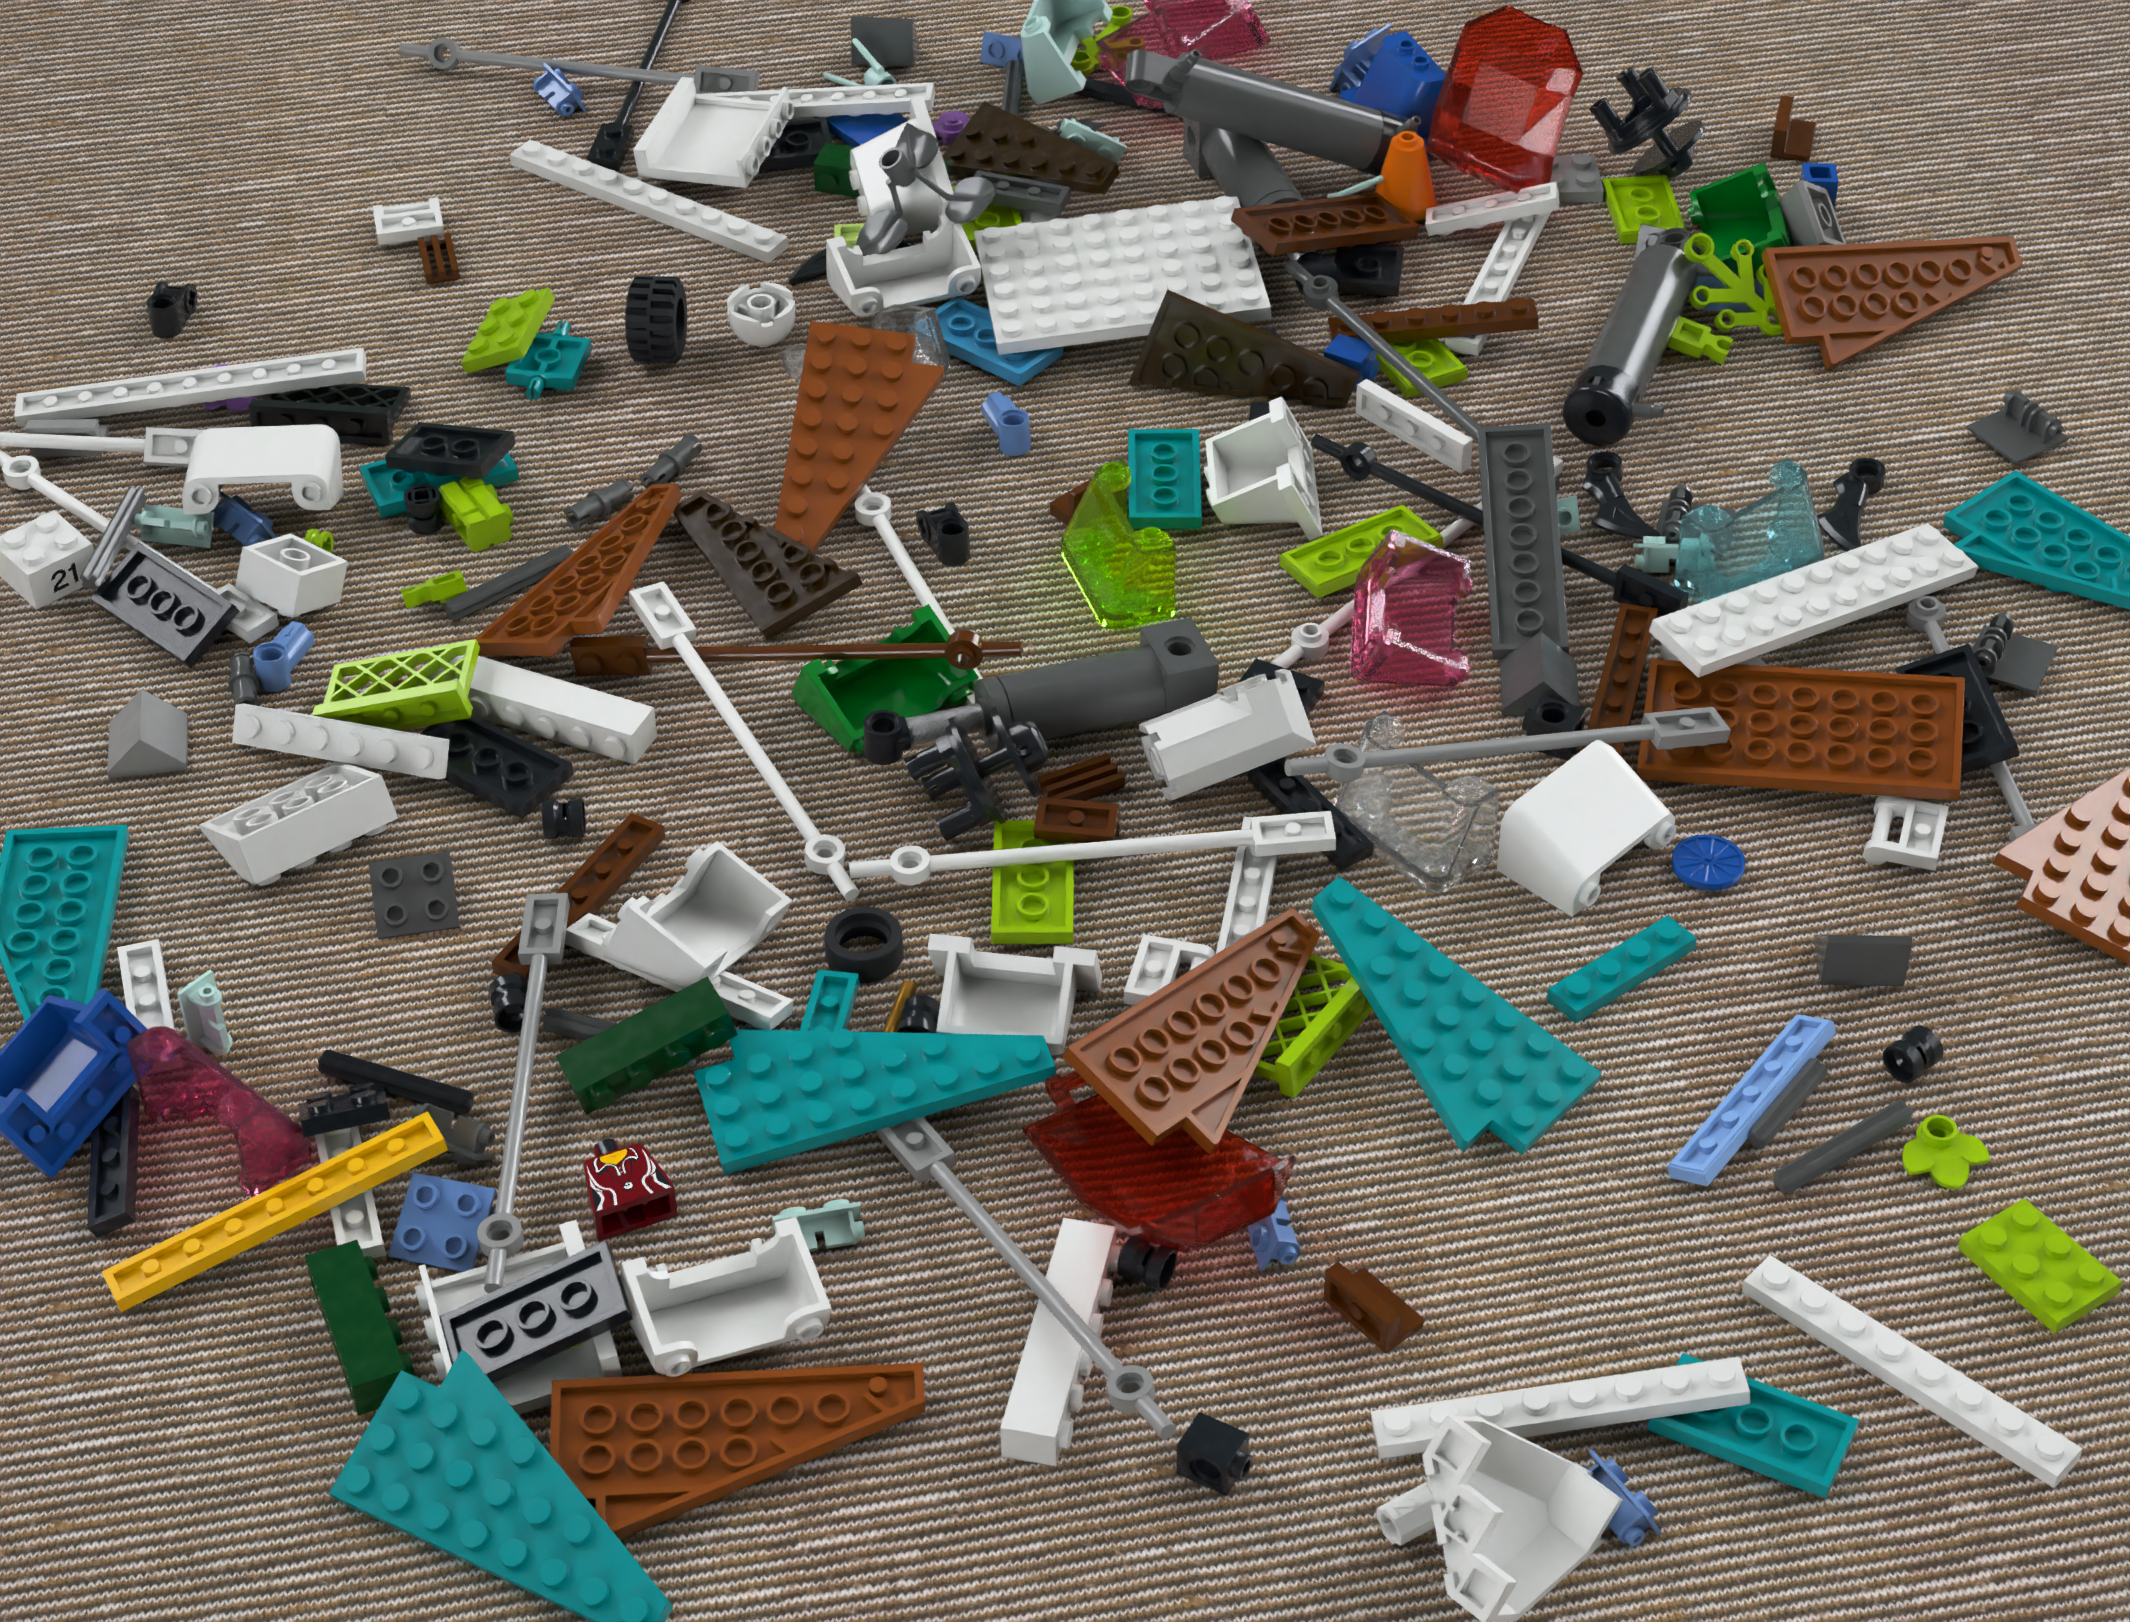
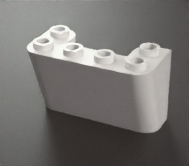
M716 841L704 851L698 848L689 857L685 864L688 872L674 885L669 894L666 895L662 892L653 901L649 900L646 896H642L637 900L632 897L626 901L617 914V917L621 919L618 926L614 927L603 940L602 945L605 947L603 957L683 989L707 976L712 981L773 932L785 915L792 899Z

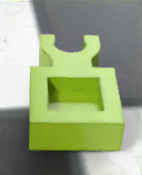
M1680 316L1667 347L1696 358H1700L1701 354H1705L1714 362L1723 365L1733 339L1722 335L1710 334L1712 328Z
M461 569L425 580L426 583L400 589L406 609L430 600L432 602L439 600L441 604H444L446 601L468 591Z

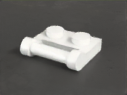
M438 197L428 198L429 202L385 208H383V205L373 206L378 244L398 245L402 242L416 241L419 237H424L425 241H430L432 235H437L438 238L444 237Z
M1877 797L1873 808L1876 818L1871 840L1866 842L1864 848V859L1873 865H1880L1888 861L1936 871L1949 806L1903 797ZM1896 816L1904 818L1899 843L1887 841L1891 821Z
M1143 934L1124 990V1003L1136 1005L1174 981L1180 962L1190 963V970L1213 957L1215 955L1214 950L1203 944Z

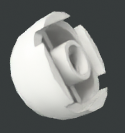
M760 282L761 288L751 290L749 284L741 286L733 291L727 299L729 324L737 337L747 344L759 347H768L786 338L795 324V300H793L792 292L780 284Z

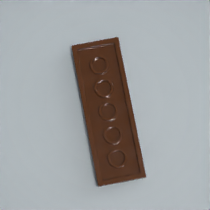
M1378 193L1235 208L1230 220L1242 229L1241 231L1245 236L1253 238L1263 247L1266 253L1273 256L1416 238L1420 227Z

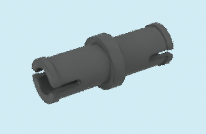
M686 434L670 450L666 449L659 454L658 461L641 474V483L645 482L648 478L650 479L643 486L647 489L651 484H665L672 477H677L684 472L685 465L702 451V444H698L693 448L699 442V439L692 434Z
M620 478L602 490L595 489L588 493L586 499L567 507L564 514H573L566 516L565 519L572 528L578 529L596 517L603 518L611 513L612 508L632 499L634 493H626L632 491L633 488L626 479Z
M246 652L235 653L229 660L231 676L228 683L229 690L234 695V710L235 705L243 703L259 706L257 692L260 688L259 678L254 673L253 657L249 658L250 654Z

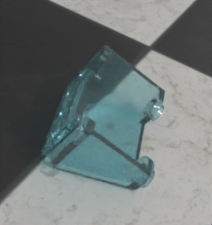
M1786 458L1771 467L1768 479L1777 490L1730 516L1714 505H1704L1683 515L1674 586L1689 593V597L1701 603L1824 560L1825 549L1806 471L1797 463Z

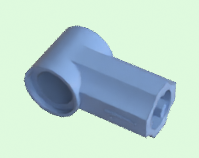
M1000 391L989 394L985 402L981 403V413L999 438L1000 451L1009 456L1027 453L1031 448L1028 413L1017 409L1008 396L1002 395Z
M291 621L288 626H284L271 642H265L255 647L253 657L261 690L279 692L290 686V672L314 645V635L303 623Z

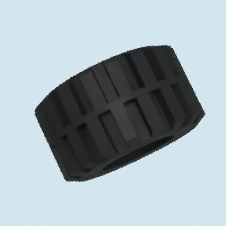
M639 275L634 277L629 287L625 313L627 347L634 362H679L684 351L687 334V300L684 286L679 277Z

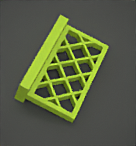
M476 639L336 664L333 667L323 704L314 705L312 715L398 731L470 718L473 707L468 699L480 646ZM465 655L455 664L451 665L449 663L455 657ZM429 662L417 672L413 670L420 663ZM394 668L382 678L377 676L385 669ZM440 668L444 670L443 673L432 681L427 679ZM359 674L346 685L343 683L344 677ZM404 675L409 677L397 687L392 686L393 683ZM369 681L374 683L362 693L356 692Z
M1311 954L1305 967L1315 970L1317 973L1300 976L1293 990L1294 997L1289 999L1283 1011L1299 1009L1300 1016L1278 1021L1272 1035L1276 1034L1278 1041L1267 1043L1261 1057L1282 1053V1055L1275 1061V1065L1259 1060L1253 1074L1278 1082L1280 1094L1294 1099L1373 1011V1008L1346 965ZM1342 979L1347 981L1344 986L1329 989L1327 984ZM1321 984L1323 991L1300 996L1298 989ZM1328 1003L1321 1011L1306 1013L1305 1007ZM1305 1027L1299 1036L1283 1038L1282 1032Z

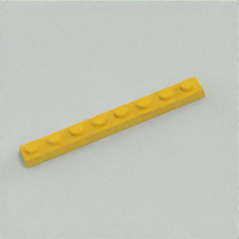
M427 1111L102 1271V1274L120 1311L123 1312L447 1151L448 1147L445 1139Z

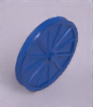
M1695 835L1682 840L1676 845L1672 853L1671 864L1676 876L1684 883L1694 888L1713 891L1729 888L1742 878L1745 868V857L1738 846L1725 838L1714 835Z

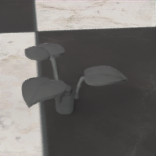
M906 123L896 146L885 151L879 159L880 168L889 177L885 183L890 189L895 212L886 209L873 214L862 227L855 246L859 245L863 256L886 254L897 247L903 240L908 230V224L905 220L900 219L903 211L896 186L907 187L918 178L942 198L950 201L945 209V214L955 224H964L977 218L992 202L993 196L996 195L995 186L985 178L969 177L961 180L956 185L953 194L946 193L918 171V169L927 167L935 158L939 149L937 139L931 133Z

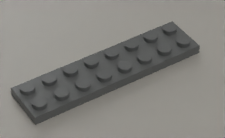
M1551 424L1478 427L1492 659H1502L1540 632L1544 633L1569 655Z

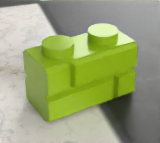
M464 477L460 479L459 483L453 481L440 486L439 492L443 515L474 553L490 548L491 544L498 545L510 540L512 537L510 524L514 523L513 514L507 503L500 504L492 484L485 485L481 479L471 480Z

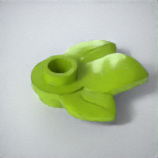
M1931 1115L1920 1123L1916 1130L1915 1139L1907 1142L1902 1152V1164L1908 1174L1916 1175L1929 1172L1932 1179L1940 1186L1955 1190L1961 1189L1967 1183L1969 1165L1985 1164L1990 1161L1988 1150L1982 1141L1975 1136L1959 1133L1956 1123L1944 1115Z

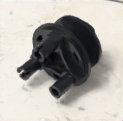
M1630 66L1627 68L1628 72L1623 70L1616 77L1632 98V108L1623 119H1620L1606 98L1595 102L1589 110L1604 129V133L1609 139L1607 148L1612 154L1626 152L1650 138L1653 139L1655 144L1638 159L1634 166V172L1637 176H1647L1658 171L1661 175H1667L1668 179L1674 178L1685 172L1693 164L1694 144L1704 133L1705 126L1701 121L1696 120L1668 133L1665 127L1687 107L1692 99V93L1688 88L1676 87L1668 89L1654 66L1647 68L1640 75L1634 66Z
M998 706L991 708L992 718L1005 746L981 758L964 727L953 716L948 719L949 725L946 726L947 734L935 739L936 744L904 758L915 782L921 778L925 790L928 789V795L932 801L961 785L963 786L969 798L966 800L967 805L936 819L938 828L946 841L978 825L982 827L996 820L1002 824L1008 820L990 775L1012 764L1015 765L1033 797L1042 794L1034 772L1042 769L1048 759V748L1033 721H1016L1009 724ZM947 765V767H945V768H943V769H941V770H939V771H937V772H935V773H933V774H931V775H929V776H927V777H923V776H925V775H927V774H929V773H931V772H933V771H935V770H937V769H939V768H941V767Z

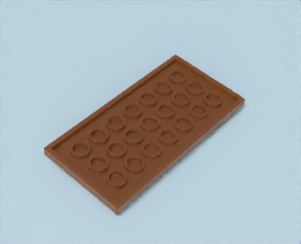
M1650 659L1644 713L1714 707L1731 731L1727 743L1679 747L1669 750H1657L1651 740H1641L1637 775L1641 780L1959 801L1965 678L1734 664L1697 677L1681 661Z

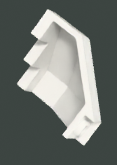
M1446 1415L1422 1456L1425 1474L1430 1476L1435 1504L1431 1505L1438 1545H1443L1448 1574L1443 1575L1447 1595L1482 1622H1516L1606 1541L1602 1534L1623 1499L1591 1477L1594 1472L1476 1416Z

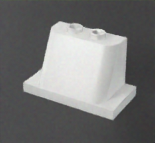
M923 95L910 98L909 121L850 150V164L852 168L849 171L852 189L858 190L860 194L857 197L860 216H866L867 220L873 214L888 209L895 212L890 189L885 183L889 177L880 168L879 159L885 151L896 146L906 123L929 132L936 138ZM939 148L933 161L927 167L918 169V171L946 193L953 194ZM918 178L907 187L896 186L903 211L900 219L905 220L908 224L906 235L938 229L941 224L939 216L945 215V209L950 201L942 198Z
M1281 396L1269 401L1270 413L1205 440L1208 466L1204 467V473L1209 483L1206 495L1212 509L1224 525L1299 523L1310 541L1323 536L1311 444Z
M930 934L927 950L936 975L944 976L936 1033L1043 1035L1051 1055H1060L1064 1052L1077 990L1100 992L1102 973L1096 950L1054 946L1053 959L975 951L972 938L940 934Z

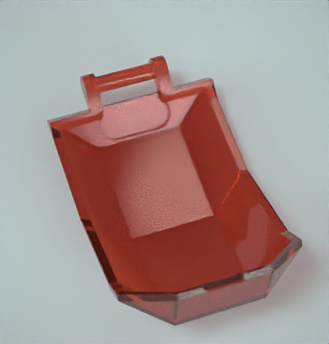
M1510 5L1465 22L1433 110L1425 151L1448 166L1507 192L1511 191L1518 194L1522 188L1550 183L1554 156L1574 95L1584 74L1567 30L1534 18Z
M1076 1070L1064 1076L1055 1074L1045 1079L1047 1093L1059 1111L1022 1128L1030 1142L1082 1206L1133 1237L1183 1253L1199 1250L1273 1215L1296 1162L1294 1155L1280 1159L1230 1132L1227 1128L1211 1155L1182 1128H1179L1154 1146H1151L1099 1093L1075 1104L1070 1091L1088 1084Z

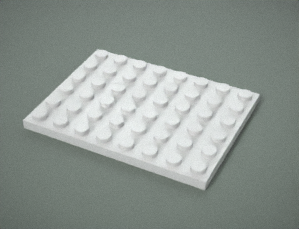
M1220 196L1213 200L1185 201L1182 204L1168 206L1154 205L1138 210L1122 209L1115 213L1087 214L1083 217L1070 219L1055 218L1047 222H1025L1017 226L988 227L984 230L974 231L998 355L1148 335L1167 290L1242 322L1271 319V305L1250 237L1245 236L1241 231L1242 229L1230 221L1234 209L1241 208L1238 197Z

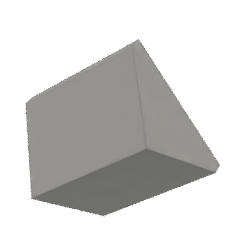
M1801 180L1796 182L1780 199L1779 203L1794 246L1846 244L1827 189Z
M141 689L110 721L108 778L187 770L188 714Z

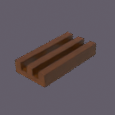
M450 233L444 234L443 240H438L437 235H432L430 242H425L424 237L417 238L427 284L460 279ZM440 249L447 250L451 273L445 272ZM427 251H434L439 273L437 275H432Z
M1108 754L1037 777L1041 793L1044 797L1086 801L1125 787V776L1122 772L1118 773V767L1115 763L1111 764V758Z

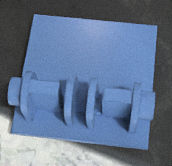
M1391 23L1379 30L1374 28L1362 41L1358 42L1355 40L1345 49L1343 62L1333 72L1334 79L1329 87L1330 91L1338 86L1340 91L1360 87L1383 39L1387 36L1392 26Z
M413 1172L388 1257L458 1272L474 1269L480 1248L477 1228L486 1217L495 1214L496 1207L492 1206L496 1189Z

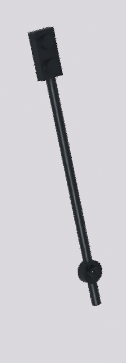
M668 0V4L639 69L652 70L681 3H687L692 0ZM632 82L615 122L602 123L587 156L588 161L610 170H620L634 138L633 125H628L646 82Z
M1319 434L1313 437L1311 447L1340 460L1343 470L1351 478L1364 480L1368 476L1373 475L1484 527L1482 510L1379 463L1375 452L1365 443L1354 442L1350 446L1344 447ZM1561 547L1562 564L1613 587V601L1620 604L1626 603L1658 609L1657 618L1687 608L1689 593L1626 564L1619 568L1616 573Z

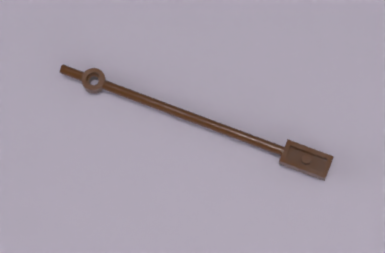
M967 630L952 633L947 643L694 647L703 662L816 660L818 658L820 660L946 658L952 666L963 670L978 667L983 657L1023 656L1022 641L984 642L978 634ZM646 636L572 637L569 646L577 676L650 675L653 663L685 662L675 647L663 650L660 648H649Z

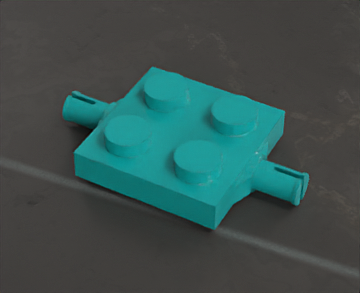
M560 320L554 332L536 334L524 358L510 361L505 372L506 383L528 387L525 395L530 400H533V397L534 400H538L543 388L574 390L592 351L591 339L568 335L572 327L567 320L564 323L563 320Z

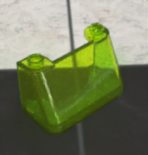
M1124 460L1108 462L1096 469L1060 540L1061 555L1095 617L1103 627L1113 630L1175 617L1176 547L1166 532L1156 527H1147L1134 531L1128 522L1127 487L1131 483V471Z

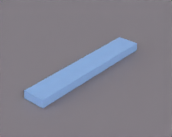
M1796 1014L1668 1164L1667 1168L1670 1178L1708 1186L1749 1138L1750 1128L1808 1060L1816 1058L1836 1034L1834 1021Z

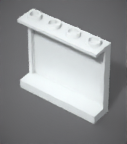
M681 77L633 149L639 177L747 188L754 175H757L765 157L769 156L777 138L781 137L787 122L793 117L794 103L790 100L788 87L781 89L774 102L697 95L694 79Z
M577 1220L559 1225L563 1243L506 1259L503 1287L585 1250ZM425 1264L419 1266L423 1284L415 1286V1291L421 1312L428 1310L431 1312L432 1318L423 1321L430 1346L439 1344L441 1350L439 1353L432 1354L439 1381L445 1379L452 1367L439 1316L489 1294L484 1290L487 1265L434 1281H430ZM610 1330L584 1341L582 1345L575 1349L565 1350L493 1384L516 1413L520 1415L551 1405L552 1380L623 1377L613 1338Z

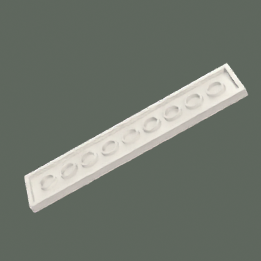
M1927 523L1652 620L1649 632L1697 677H1701L1974 578L1978 565L1968 558L1962 550L1958 549L1940 534L1936 528Z

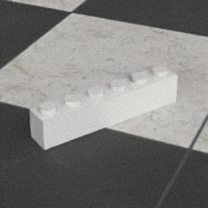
M465 655L457 656L449 663L453 665ZM478 656L468 699L473 707L471 714L480 719L634 765L657 737L654 707ZM440 668L429 677L430 681L443 673L444 670Z
M1063 1218L1046 1279L1100 1339L1104 1318L1103 1314H1100L1102 1306L1109 1307L1113 1292V1280L1110 1279L1111 1272L1118 1273V1262L1123 1247L1116 1245V1226ZM1040 1299L1000 1427L1001 1457L1056 1466L1061 1448L1069 1449L1073 1421H1069L1071 1412L1079 1413L1084 1390L1083 1385L1080 1384L1081 1377H1089L1093 1360Z

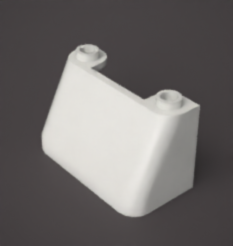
M946 214L939 216L941 224L932 234L930 230L923 231V244L891 250L886 254L863 256L859 245L852 246V249L848 248L843 236L826 239V276L829 285L843 303L855 315L861 317L971 294L980 284L981 266L962 225L951 222Z
M321 424L229 427L204 430L194 440L182 492L184 515L205 514L212 511L219 503L220 489L224 485L291 482L294 500L300 507L307 510H331L344 495L338 434L331 427Z
M1596 740L1517 799L1508 808L1500 828L1497 871L1573 917L1585 906L1589 907L1594 904L1599 897L1601 891L1599 886L1600 873L1644 839L1645 845L1651 849H1657L1660 846L1669 844L1676 833L1675 817L1613 747L1601 740Z
M796 1217L774 1222L776 1234L764 1244H762L760 1238L751 1240L750 1252L668 1273L665 1263L656 1265L655 1271H651L647 1268L644 1257L621 1263L620 1277L633 1319L628 1322L656 1372L666 1374L669 1377L680 1376L691 1368L796 1339L802 1341L811 1340L824 1331V1327L830 1320L831 1305Z

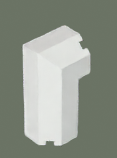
M1280 669L1274 671L1276 679L1267 680L1266 674L1251 677L1222 690L1224 695L1216 693L1211 697L1139 724V730L1148 734L1141 738V743L1151 772L1156 782L1164 779L1168 786L1161 789L1165 798L1172 801L1316 745L1290 670Z

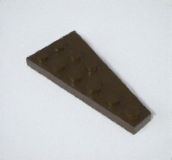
M985 101L942 157L943 160L949 161L951 175L973 177L977 170L1071 187L1072 191L1103 195L1106 194L1120 174L1117 163Z
M1167 290L1128 385H1156L1162 389L1176 387L1193 389L1194 392L1249 397V395L1264 396L1270 400L1282 396L1284 399L1302 400L1304 403L1346 407L1361 372Z
M702 490L677 504L673 511L675 519L766 640L863 584L859 574L849 569L846 572L839 568L835 561L827 557L824 559L811 553L809 547L771 527L768 529L762 527L755 518L749 515L744 517L734 512L730 505Z

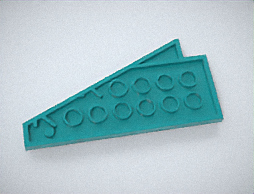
M2013 471L1945 514L1943 527L1963 538L1955 543L1954 546L1962 550L1979 568L2040 584L2051 592L2065 591L2130 610V537L2020 472Z
M127 825L6 830L0 857V963L24 1023L49 995L87 1005L101 989L130 837Z
M1340 876L1313 898L1311 910L1455 1143L1463 1152L1489 1129L1523 1155L1599 1082L1602 1072Z
M736 1029L738 1035L729 1039L734 1059L694 1071L724 1175L1057 1077L1056 1067L1043 1035L851 1032L847 1029L836 1031Z
M463 1350L460 1351L440 1387L402 1370L400 1371L328 1493L335 1500L590 1622H666L674 1607L478 1364Z

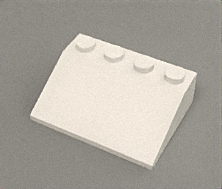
M336 762L199 824L202 833L242 879L255 885L264 886L281 878L280 873L292 867L294 869H301L314 864L317 861L316 856L327 851L331 853L339 852L350 847L353 844L351 840L361 835L372 836L385 831L388 828L387 823L398 819L382 775L347 763Z

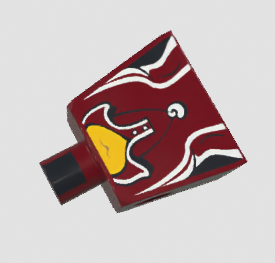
M604 1139L593 1148L595 1157L587 1159L583 1163L598 1242L678 1216L674 1185L644 1145L636 1143L620 1149L617 1141L614 1139Z

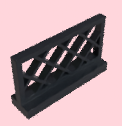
M339 384L315 389L286 391L288 393L265 394L262 399H253L249 404L251 427L321 424L334 429L338 434L339 441L342 443L390 446L393 441L392 428L408 403L411 391L410 387Z

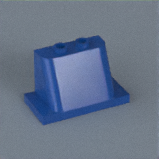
M1407 31L1386 36L1360 87L1340 91L1339 99L1372 109H1381L1407 118L1419 117L1421 124L1417 128V135L1424 140L1427 158L1453 151V141L1446 134L1449 77Z
M100 989L87 1005L49 995L0 1051V1135L45 1176L53 1178L165 1045L108 990Z

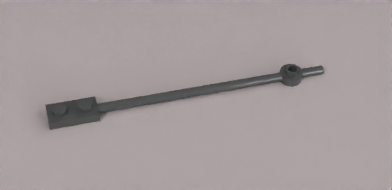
M1290 260L1286 264L1285 270L1303 285L1304 301L1309 307L1314 309L1328 308L1478 442V427L1482 426L1338 299V285L1333 278L1324 275L1313 277L1295 260ZM1555 476L1557 492L1560 490V480Z

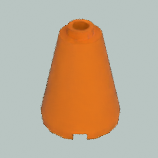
M1403 131L1391 139L1380 175L1384 176V180L1377 183L1374 193L1380 194L1417 223V221L1426 218V208L1436 207L1437 203L1424 140L1414 132Z

